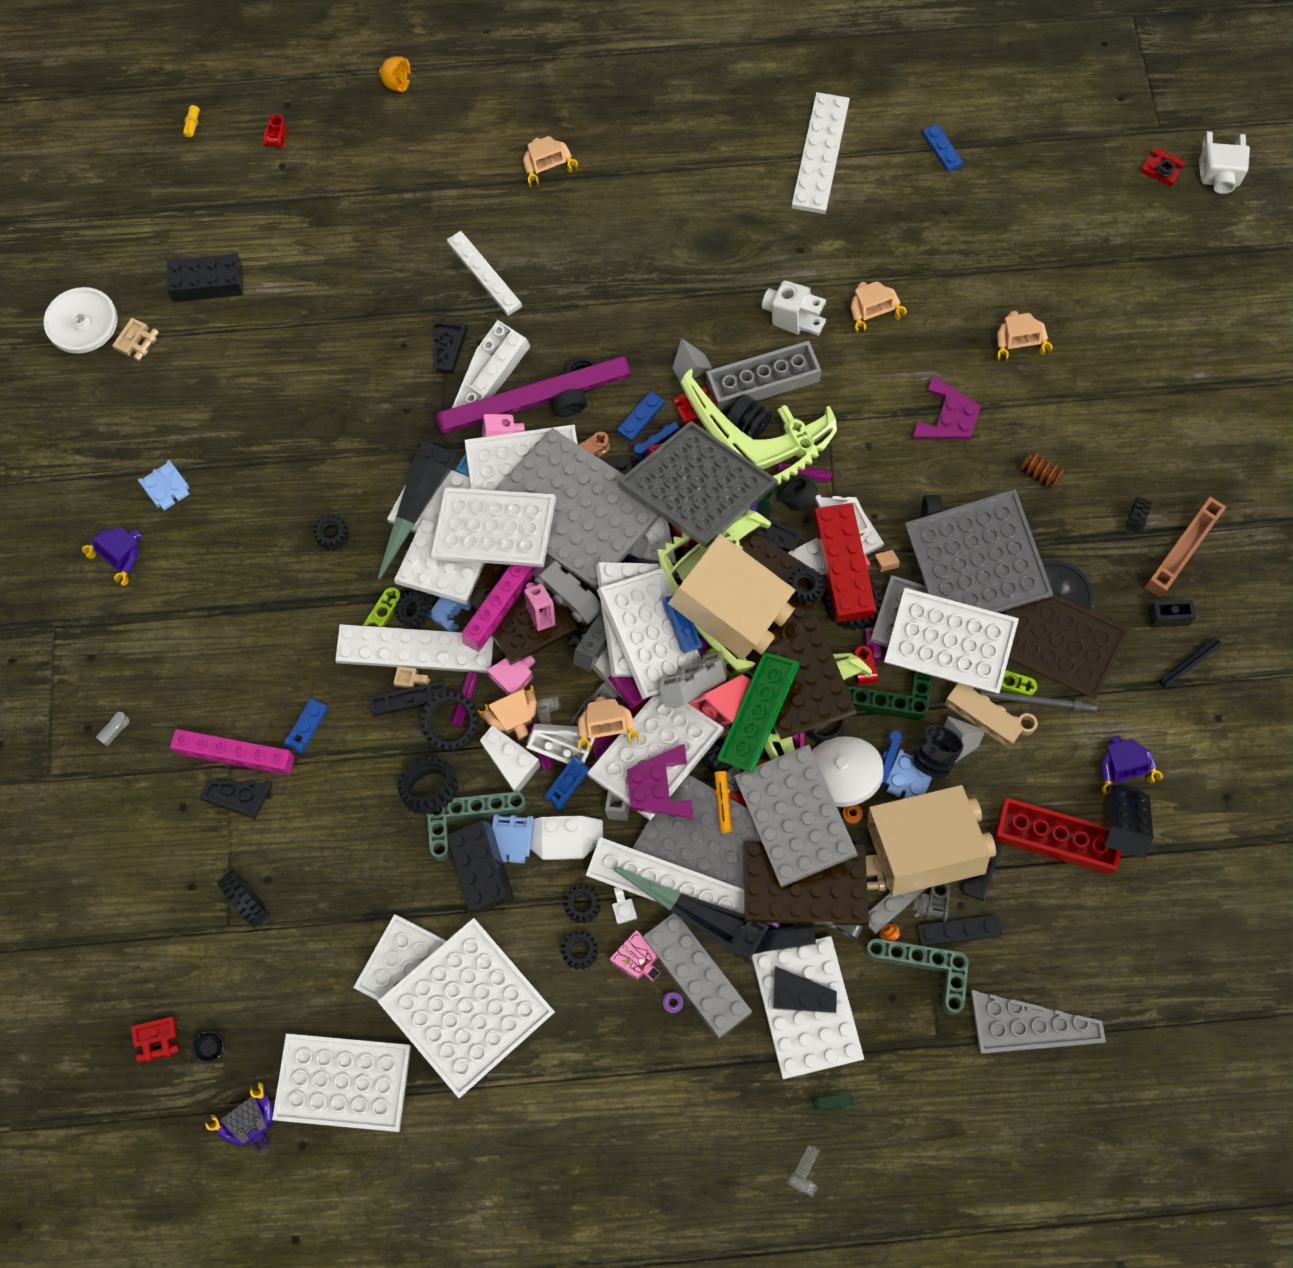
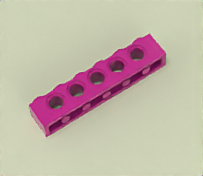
M510 565L463 630L462 644L478 653L523 592L525 585L533 578L531 573L537 567Z
M178 729L175 730L170 746L177 755L290 776L295 758L289 750Z

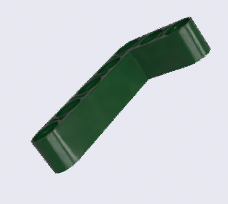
M914 671L910 696L853 686L846 687L857 711L921 720L929 708L932 676L921 675L919 672ZM916 688L924 689L925 693L917 692ZM856 697H863L865 702H858ZM875 700H882L884 705H877ZM901 703L904 708L898 709L894 704ZM914 706H920L923 711L917 712Z

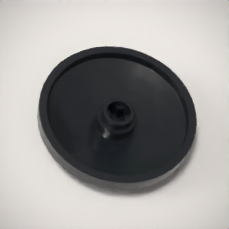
M1063 561L1042 562L1054 595L1092 611L1094 602L1092 586L1081 570Z

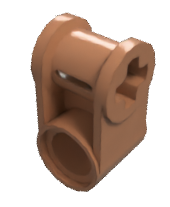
M597 432L579 444V446L598 458L610 449L609 438L605 432Z

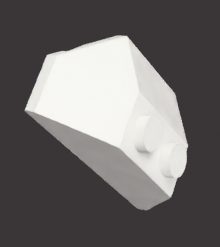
M585 816L536 818L533 821L530 849L542 860L584 859L597 846L599 838H603V820Z

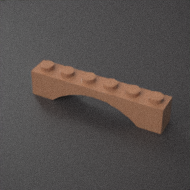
M1209 497L1145 586L1146 590L1158 598H1162L1223 513L1226 506Z

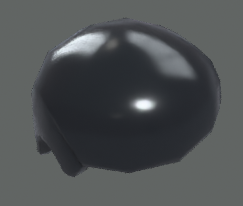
M211 1030L201 1032L193 1041V1054L196 1059L203 1063L215 1062L223 1055L225 1050V1041L222 1035Z

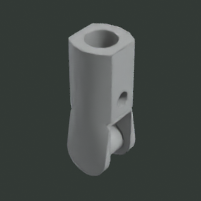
M117 712L96 738L108 746L129 724V718L123 712Z

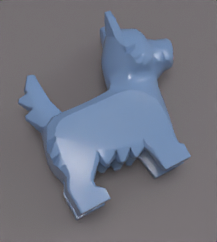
M439 597L432 609H429L431 615L428 614L427 617H431L436 624L442 626L447 631L456 632L459 626L454 624L455 622L451 618H454L455 615L457 616L461 609L470 611L473 606L470 603V599L467 604Z

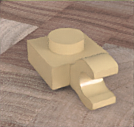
M398 666L393 684L395 687L412 688L415 684L420 686L430 684V679H428L429 676L417 674L416 668Z

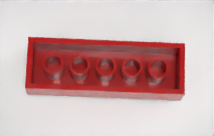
M853 503L815 508L813 519L835 623L873 617L876 606Z
M1005 798L1001 803L993 836L994 841L1109 875L1117 871L1121 851L1104 846V825Z

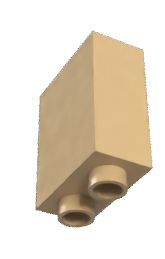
M719 534L677 589L668 604L744 660L752 649L762 655L770 645L775 635L767 629L772 622L782 627L795 608L788 604L787 601L795 592V589L723 535Z
M962 785L869 807L867 828L892 896L986 874L990 857L996 856L995 843L989 832L981 833L977 823L982 820L980 805L976 798H967Z

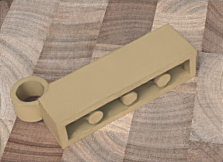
M959 683L944 703L945 706L976 727L985 729L986 734L1009 749L1020 734L1030 735L1038 725L1034 715L1025 713L1019 718L1012 716L1006 712L1004 707L992 703L986 695L977 693L973 690V687ZM1021 721H1030L1032 728L1025 729L1021 725Z

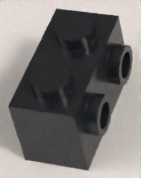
M1193 600L1154 601L1148 609L1151 628L1189 626L1196 618Z

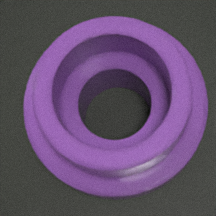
M677 992L667 993L663 998L665 1010L670 1013L679 1012L683 1007L682 996ZM671 999H675L677 1001V1005L671 1006L669 1004V1001Z

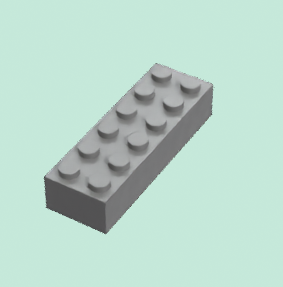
M806 341L706 371V384L716 407L720 411L731 409L744 394L757 401L820 382L822 370L810 342Z
M673 913L643 936L644 940L657 955V960L718 1040L751 1015L752 1010L683 920Z

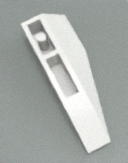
M497 320L476 349L452 408L493 396L530 348L528 340Z

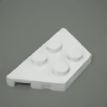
M821 495L815 497L818 508L853 503L861 542L872 532V527L856 497L842 498L840 496H832V498H824Z

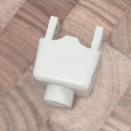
M1207 131L1202 141V154L1199 158L1201 183L1214 185L1215 192L1220 194L1230 193L1242 183L1249 169L1250 147L1246 146V134H1240L1235 145L1213 143V133Z
M783 281L777 291L769 288L764 295L762 309L772 312V323L776 327L797 335L803 330L819 336L826 323L825 318L819 317L826 299L812 295L809 287Z

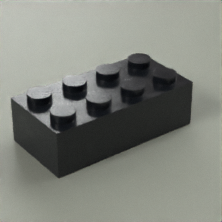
M238 253L167 260V292L172 301L242 296L243 265Z
M1110 784L1103 801L1104 846L1146 858L1154 838L1150 795L1143 791L1127 789L1122 785Z
M482 820L447 835L470 912L481 913L515 899L491 823Z

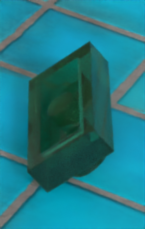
M776 485L759 501L757 512L770 518L780 485Z

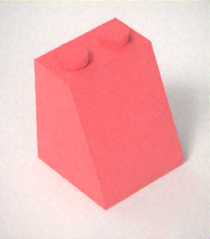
M743 674L728 679L688 702V704L721 726L732 723L751 680Z

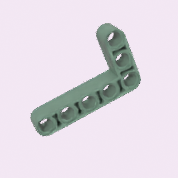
M508 792L453 798L452 803L447 802L448 806L446 808L440 807L442 809L441 814L433 815L427 812L430 852L435 860L441 862L447 860L450 856V845L447 838L449 834L448 822L494 817V814H499L500 816L520 814L526 809L524 796L520 792ZM519 799L522 801L520 806H512L514 800ZM499 801L502 803L500 808H492L494 802ZM475 804L482 805L479 811L472 810ZM455 806L462 807L459 813L452 812ZM436 828H444L440 835L434 834ZM438 847H445V851L442 854H435V850Z
M873 939L866 946L865 954L873 961L946 972L942 1003L943 1010L949 1015H955L964 1008L968 973V958L964 953L882 939ZM872 945L878 946L881 951L880 954H873L870 947ZM891 949H898L901 953V957H893L891 954ZM912 952H918L921 955V961H915L912 958ZM933 955L941 958L942 963L940 965L933 962ZM954 958H957L962 962L961 968H957L954 966ZM951 979L959 981V989L952 987ZM950 999L958 1003V1009L950 1008L948 1003Z

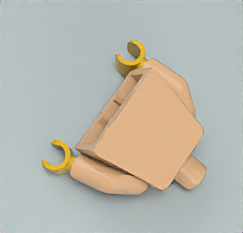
M547 136L542 139L535 138L532 143L528 144L529 150L526 151L523 162L526 173L529 174L528 183L530 187H532V180L537 181V185H539L538 177L534 172L539 173L565 163L566 160L568 162V172L572 173L571 166H574L577 170L578 163L576 160L571 159L572 155L565 143Z
M861 282L858 285L851 304L853 319L856 320V334H858L857 327H862L865 332L866 324L861 321L862 318L867 320L896 309L894 313L895 319H900L899 312L902 313L903 317L906 315L907 310L899 305L900 301L894 289L883 286L879 282H873L868 285L866 282Z
M1016 311L1011 312L1005 318V323L1000 326L997 333L998 347H1000L997 354L998 361H1000L1001 354L1005 355V361L1007 360L1009 353L1005 350V347L1012 349L1037 345L1042 342V346L1039 348L1041 355L1045 354V348L1048 350V353L1053 348L1052 344L1047 342L1048 336L1045 325L1034 319L1030 313L1018 314Z
M530 685L531 689L525 691L524 687H522V690L489 704V707L485 704L486 709L484 711L477 710L480 717L485 719L489 725H493L500 731H505L506 734L515 731L519 740L528 737L529 733L526 725L532 723L531 718L535 716L537 705L533 686Z
M598 697L595 702L589 703L587 710L583 712L578 720L579 737H581V740L578 742L580 752H582L581 747L584 744L588 745V752L591 750L587 736L591 739L626 733L628 730L627 742L631 745V736L636 737L638 742L640 735L634 730L635 724L630 710L619 705L616 699L606 700L605 697Z

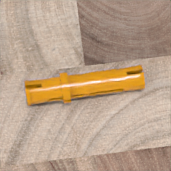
M714 772L716 783L714 794L717 796L720 833L733 832L729 794L731 793L730 789H728L727 772Z

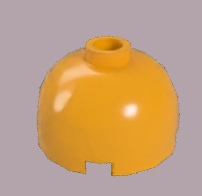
M400 56L390 57L385 60L380 68L379 74L382 82L390 90L404 92L407 89L410 81L407 79V74H410L408 59Z

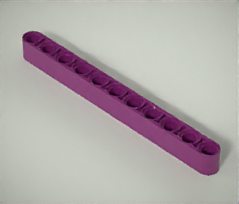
M620 357L439 412L435 416L440 432L447 433L483 422L484 414L507 415L550 402L554 396L566 390L581 389L586 391L631 376L626 357Z

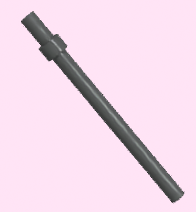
M979 690V694H984L992 699L1070 708L1072 711L1081 712V710L1097 712L1098 708L1097 704L1084 703L1082 700L1076 699L1068 701L1006 692L995 694Z

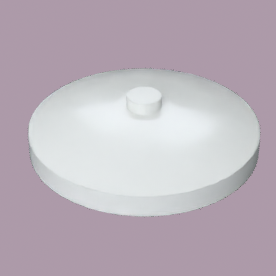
M87 287L74 288L60 294L50 303L44 316V329L51 342L59 349L70 353H86L101 347L111 338L118 322L117 311L111 299L103 292Z
M844 736L824 741L812 750L837 807H847L862 803L879 789L884 775L883 762L879 752L870 743L859 738Z

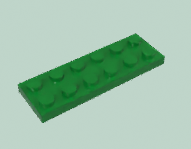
M763 652L717 760L719 762L751 773L754 772L800 666L799 662Z

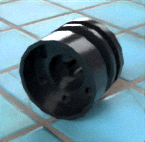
M744 394L734 404L727 419L753 440H757L767 428L772 417V411L768 408L765 409V406L762 404L756 408L757 401Z
M929 726L925 729L920 742L912 753V762L923 774L933 778H945L949 775L955 761L959 758L964 747L963 742L955 732L944 726Z

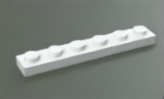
M462 231L447 239V244L507 316L522 307L519 299Z

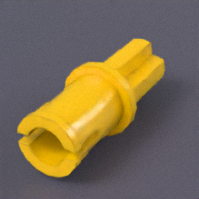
M194 105L189 107L188 115L184 120L185 127L183 133L186 137H193L195 127L198 125L197 119L200 109Z

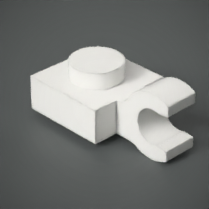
M614 888L617 903L612 904L617 924L636 920L637 916L632 899L625 900L623 889Z

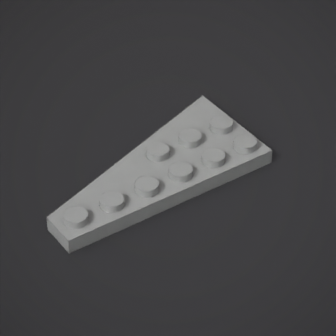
M975 990L970 991L980 1054L1106 1043L1103 1023L1100 1020L1063 1013L1062 1011L1009 1000L996 995H988Z

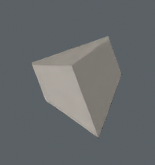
M682 338L673 365V372L679 383H681L684 375L690 369L693 370V379L713 369L706 355Z
M950 716L947 717L944 727L955 732L964 745L959 758L955 762L977 749L985 733V729Z

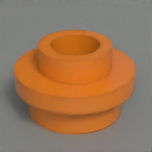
M858 805L847 806L843 809V818L848 823H858L863 816L862 809ZM854 810L856 816H851L849 811Z
M886 924L880 932V938L888 941H895L900 935L896 924Z

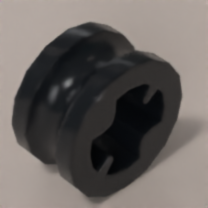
M1162 160L1157 168V173L1164 178L1170 177L1175 169V164L1171 160Z

